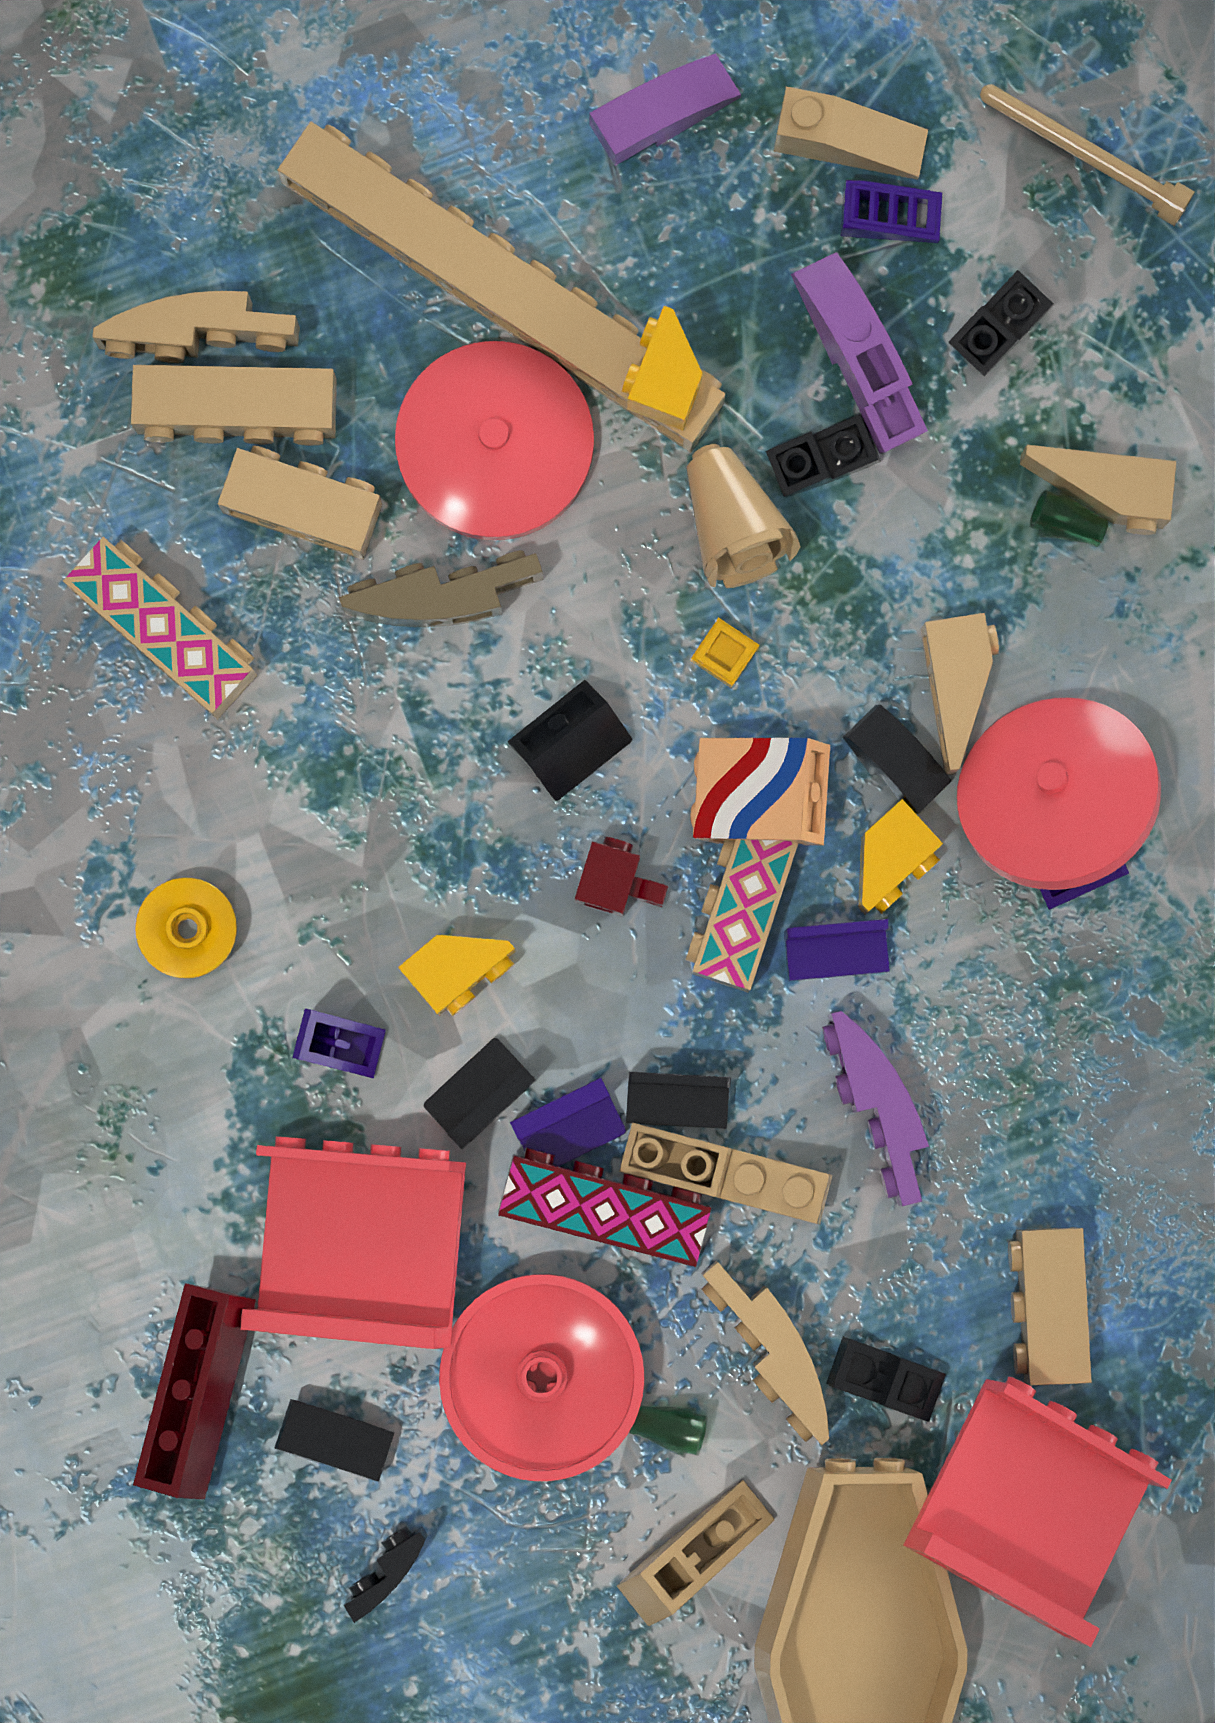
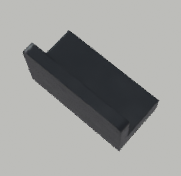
M583 680L507 742L518 757L535 774L548 794L555 801H558L630 744L632 737L608 702L586 680Z
M493 1038L424 1102V1108L448 1133L447 1135L460 1149H464L537 1080L499 1039Z
M629 1072L626 1123L727 1129L731 1077Z

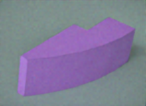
M715 53L671 70L611 100L589 113V125L616 166L653 143L658 147L741 98V94Z

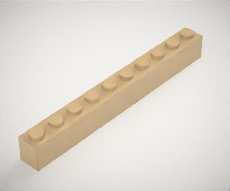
M310 121L277 169L283 185L518 340L550 357L567 372L690 453L693 451L724 405L725 393L719 390L722 384L714 376L701 369L703 373L701 386L684 430L627 410L629 394L621 392L631 364L640 366L647 348L639 345L641 338L637 336L639 330L634 324L618 314H614L611 319L596 309L597 301L583 290L573 287L569 291L554 281L556 279L554 272L542 263L532 260L528 264L513 254L515 248L501 236L495 233H490L488 237L472 227L474 221L460 209L449 206L445 210L431 200L433 194L422 184L413 179H408L404 183L390 173L392 170L391 166L376 154L367 152L363 156L349 146L351 143L350 139L335 127L326 125L322 129Z

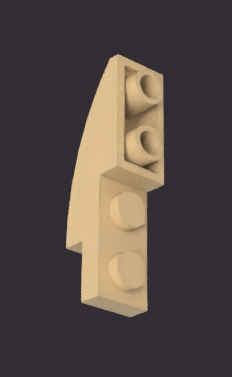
M208 291L165 297L136 306L94 327L92 338L98 348L105 350V355L109 357L133 359L135 358V352L155 354L154 358L162 362L183 363L185 357L198 358L200 338L206 339V344L214 347L233 348L236 346V341L256 343L255 347L263 351L283 352L285 351V346L298 347L300 326L296 315L252 312V301L246 291Z
M636 1123L631 1125L619 1171L819 1225L833 1176Z
M715 1261L701 1273L708 1281L701 1290L720 1312L727 1306L734 1311L741 1320L734 1328L754 1351L761 1345L767 1350L752 1364L760 1373L752 1381L771 1403L779 1397L793 1412L786 1420L805 1442L814 1436L823 1445L829 1440L827 1411L818 1376L800 1334L783 1307L766 1286H763L749 1299L719 1262Z

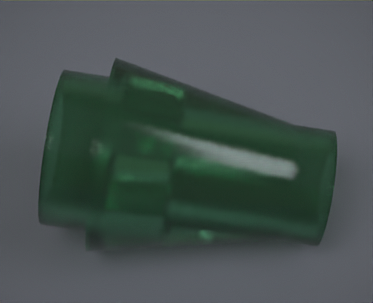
M1044 490L1034 506L1030 527L1038 530L1040 537L1086 543L1098 547L1106 534L1108 519L1093 513L1060 490L1055 491V493Z
M640 1405L638 1415L629 1433L640 1436L683 1458L687 1454L698 1456L703 1445L708 1417L697 1414L696 1408Z

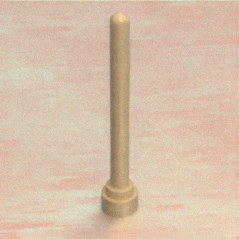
M988 84L981 89L980 97L984 103L1152 201L1151 207L1159 211L1157 217L1172 226L1176 225L1191 201L1195 191L1180 182L1173 185L1166 181L1163 185L997 86Z

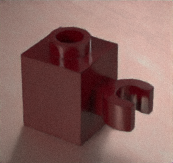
M605 836L603 844L593 841L591 843L574 900L577 904L623 917L628 897L662 907L668 886L635 877L640 855L631 853L633 845Z

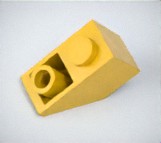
M663 306L659 319L649 317L639 344L647 348L640 366L631 364L621 392L629 394L627 410L684 430L700 389L703 373L674 309Z
M903 799L861 837L858 908L864 915L873 907L882 914L903 895L897 885L911 873L919 880L940 861L934 852L943 843Z
M436 935L398 968L439 1016L446 1010L454 1016L476 997L471 992L475 985L485 977L492 984L514 965L509 957L516 950L507 940Z

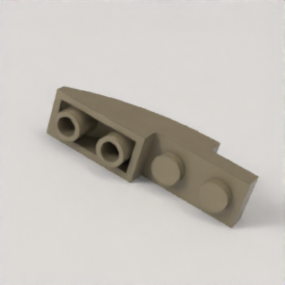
M524 550L505 554L496 559L497 566L478 572L476 566L457 570L448 575L450 582L440 584L435 566L425 569L423 563H416L395 571V579L377 584L375 579H367L347 587L349 594L339 597V600L346 615L369 622L404 627L452 626L502 615L497 595L542 581L543 572L537 554L525 556Z

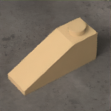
M786 86L774 152L918 180L928 129L837 96Z
M1027 445L1021 454V466L1111 523L1126 525V531L1129 533L1153 535L1156 534V529H1163L1171 521L1177 461Z
M985 613L928 621L920 629L943 768L947 775L955 774L961 767L993 664L992 655L999 654L995 625L987 626Z
M742 1480L653 1552L617 1585V1588L648 1626L672 1616L775 1519L744 1480Z

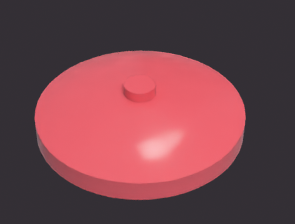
M485 341L465 345L444 354L431 363L417 377L406 393L400 407L395 430V447L400 472L405 485L418 505L431 518L449 530L467 537L482 540H508L529 535L546 527L559 518L575 501L586 482L592 464L594 431L590 410L585 397L576 382L562 366L540 351L528 346L505 341Z
M1081 698L1041 700L1017 708L1003 716L982 734L970 750L963 764L957 786V807L960 822L971 846L980 859L993 871L1012 882L1046 890H1062L1087 885L1104 878L1123 866L1135 855L1148 838L1155 824L1161 801V781L1158 766L1150 745L1141 731L1118 711L1104 704Z
M532 1274L512 1278L495 1285L477 1297L463 1311L452 1328L450 1348L443 1349L439 1370V1386L442 1404L449 1424L462 1444L477 1459L495 1471L517 1479L555 1481L579 1475L595 1467L609 1457L623 1442L636 1420L642 1402L644 1366L640 1346L632 1327L619 1308L610 1299L588 1284L576 1279L553 1274Z

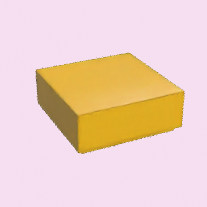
M718 617L690 661L732 688L760 645Z

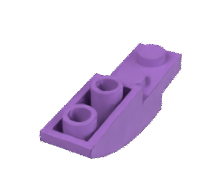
M833 253L792 273L791 276L832 365L838 363L879 454L885 453L927 432L926 425L909 391L908 386L912 385V381L877 313L838 253Z
M842 1011L831 1013L828 1015L830 1025L823 1026L822 1029L829 1055L838 1054L843 1074L836 1075L835 1080L842 1105L851 1103L853 1113L873 1108L875 1118L867 1120L874 1149L883 1147L888 1167L880 1169V1174L887 1198L896 1197L898 1206L922 1202L910 1151L926 1148L929 1145L910 1094L895 1068L865 1031Z

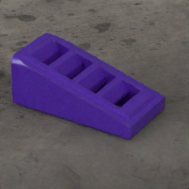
M846 180L843 188L840 236L939 243L942 192L870 181ZM859 200H869L868 220L858 218ZM879 201L888 202L887 223L878 221ZM898 203H908L906 225L897 224ZM918 204H927L926 228L916 227Z

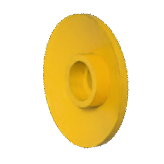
M177 878L156 887L142 902L136 918V939L145 959L160 972L176 978H196L212 972L229 956L237 935L236 916L227 897L212 884L196 878ZM186 920H193L197 924V933L194 937L185 939L180 934V925Z

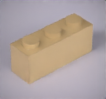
M252 446L250 452L237 448L218 501V506L223 514L364 560L383 505L380 495L373 493L375 489L373 485L351 477H347L345 483L327 478V470L307 462L300 461L298 468L279 462L281 457L279 454L263 447Z
M1083 1228L1016 1230V1241H1009L1008 1243L1009 1268L1011 1272L1018 1271L1019 1292H1011L1013 1323H1021L1022 1343H1014L1015 1373L1023 1374L1024 1383L1030 1386L1092 1383Z

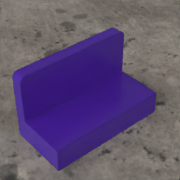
M888 919L787 928L784 931L788 982L890 972L886 931L889 930Z
M602 1078L510 1122L524 1151L526 1148H531L555 1155L553 1165L561 1166L624 1135L626 1132V1128Z

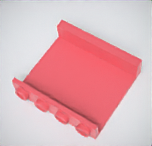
M276 1136L275 1146L257 1145V1156L271 1157L258 1308L242 1309L240 1330L427 1349L450 1348L466 1162L449 1161L450 1151L419 1148L418 1158L401 1157V1147L371 1144L370 1154L353 1153L354 1143L323 1140L322 1150L305 1149L306 1139Z
M1008 1377L1005 1383L986 1379L903 1546L1063 1637L1091 1647L1100 1628L1084 1620L1087 1610L1148 1485L1168 1489L1172 1479L1155 1470L1158 1462L1150 1456L1135 1449H1130L1127 1454L1115 1447L1118 1438L1111 1433L1094 1425H1090L1088 1430L1076 1424L1074 1421L1077 1414L1072 1410L1053 1401H1049L1046 1406L1035 1400L1033 1397L1036 1390L1026 1383L1013 1377Z

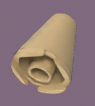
M710 444L694 452L692 455L693 460L690 461L686 469L703 571L710 586L716 588V580H723L726 588L750 584L776 572L778 568L775 561L783 555L787 554L789 561H791L801 547L796 532L734 451L729 447Z

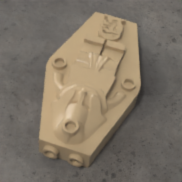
M830 1458L825 1459V1467L807 1468L755 1642L754 1668L769 1723H952L967 1673L968 1650L947 1570L903 1546L928 1496L923 1474L905 1467V1460L898 1458H875L874 1467H856V1460Z

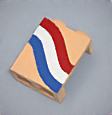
M700 738L699 752L694 760V772L697 778L696 798L690 814L693 838L716 844H723L724 840L791 841L803 845L824 846L830 745L810 738Z

